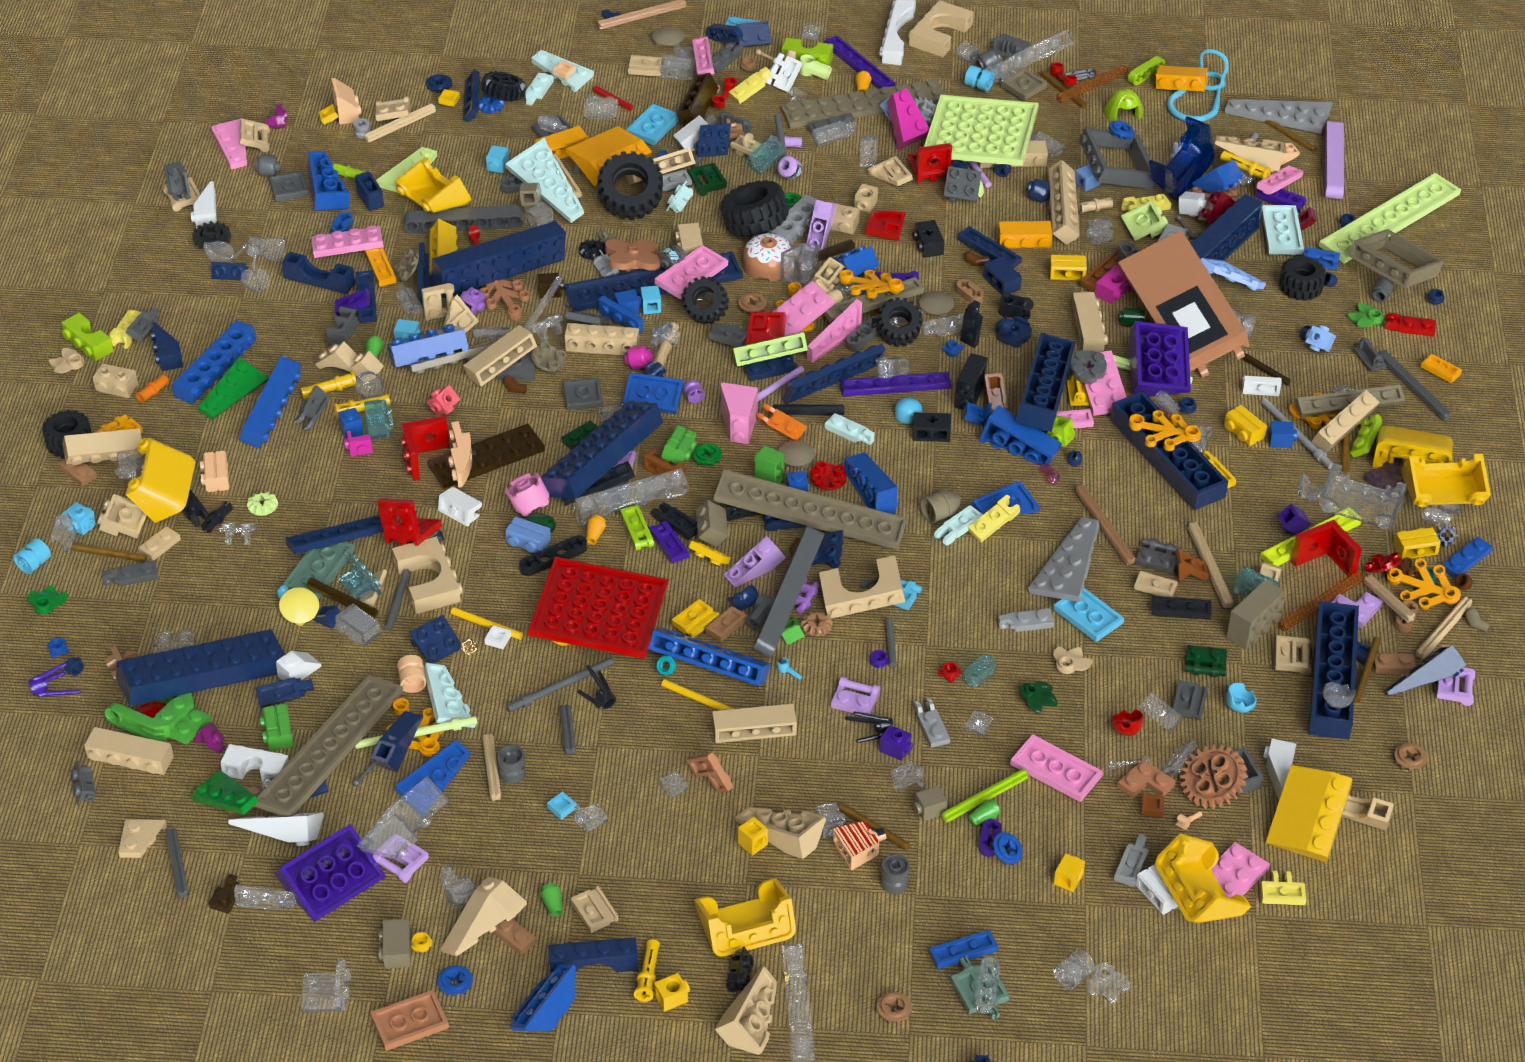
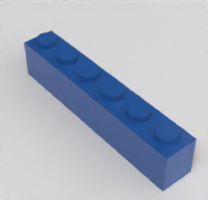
M283 356L280 357L242 428L239 441L259 449L263 442L267 443L270 437L269 430H274L277 423L275 419H279L283 412L282 405H287L290 397L288 394H292L296 384L294 382H299L302 372H300L302 364Z

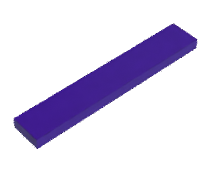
M837 35L824 41V43L833 44V53L857 73L867 71L872 78L870 83L877 89L895 86L896 82Z
M949 372L841 380L843 397L951 389Z

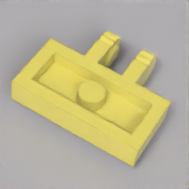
M1272 871V881L1261 882V897L1264 904H1306L1305 883L1292 882L1291 871H1286L1284 875L1285 882H1279L1278 871Z

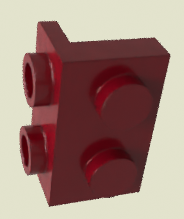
M1223 191L1213 192L1209 196L1206 206L1200 211V216L1197 220L1208 225L1213 224L1236 201Z

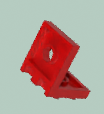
M951 143L917 148V153L907 154V160L917 184H921V180L929 179L930 182H935L937 178L947 177L948 166H951L952 158Z
M446 416L401 424L403 437H400L402 448H404L402 450L403 460L408 462L405 463L407 474H411L413 481L420 480L418 453L450 448ZM433 433L432 436L426 437L427 434Z
M380 498L377 501L385 542L388 544L395 540L398 541V544L405 545L408 542H414V545L418 546L442 527L440 519L417 518L413 500ZM396 515L401 518L402 522L396 518Z
M1331 520L1296 535L1291 563L1297 567L1327 554L1349 578L1356 576L1362 548L1335 520Z

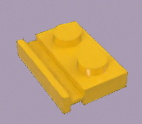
M698 599L672 619V625L685 635L688 634L690 637L695 638L716 620L720 613H716L712 607Z

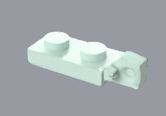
M538 73L525 92L527 105H533L536 99L543 98L554 82V76L545 73Z
M836 413L825 423L826 430L854 443L862 441L871 445L874 442V432Z

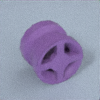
M691 380L685 384L683 390L689 402L699 403L704 399L705 392L699 381Z

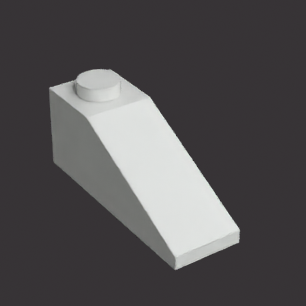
M214 181L209 182L194 203V212H191V220L195 222L196 229H198V225L203 226L204 222L207 224L210 221L213 223L217 222Z
M1272 739L1270 746L1265 748L1264 758H1267L1266 769L1280 800L1290 766L1293 763L1296 744Z

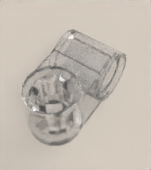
M876 358L878 364L877 378L905 375L910 370V362L905 358Z

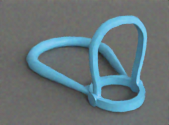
M1206 49L1200 54L1199 67L1203 68V56L1206 53L1219 55L1225 62L1223 75L1217 72H1208V76L1221 80L1219 85H1207L1205 89L1217 91L1212 110L1208 114L1201 116H1190L1179 112L1173 103L1186 90H1177L1169 96L1167 101L1168 110L1174 117L1182 121L1195 123L1210 120L1217 115L1220 105V90L1225 86V76L1229 65L1227 57L1222 52Z

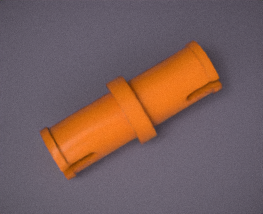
M162 374L153 382L147 383L144 389L136 393L137 400L140 403H144L151 396H156L159 390L169 384L168 377Z

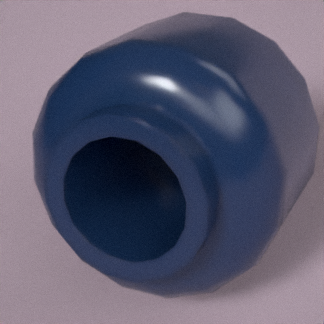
M1035 178L1033 181H1029L1025 193L1028 194L1030 200L1043 203L1045 199L1050 198V184Z

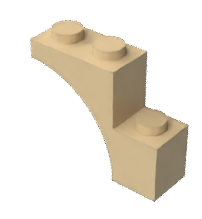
M344 341L338 345L336 343L333 344L328 351L326 349L322 351L318 356L319 360L315 364L319 369L337 367L349 372L354 371L355 376L364 383L375 378L384 367L370 351L357 355Z

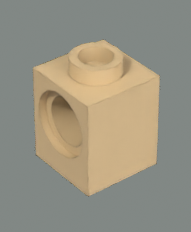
M862 184L855 194L854 208L871 213L878 201V188Z

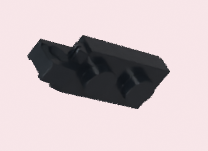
M976 300L969 303L964 311L960 341L973 348L979 344L983 316L979 313L980 302Z

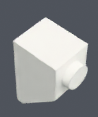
M290 651L276 661L277 676L281 680L294 677L295 679L300 678L303 680L322 667L320 662L306 652Z

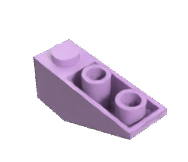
M816 200L805 251L814 253L824 249L833 224L836 204Z
M766 536L723 575L734 587H737L772 571L786 557Z

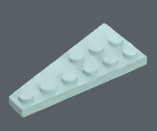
M545 138L505 163L506 169L523 183L539 182L541 198L570 223L584 214L579 200L574 195L572 187L568 184L566 176L554 158Z

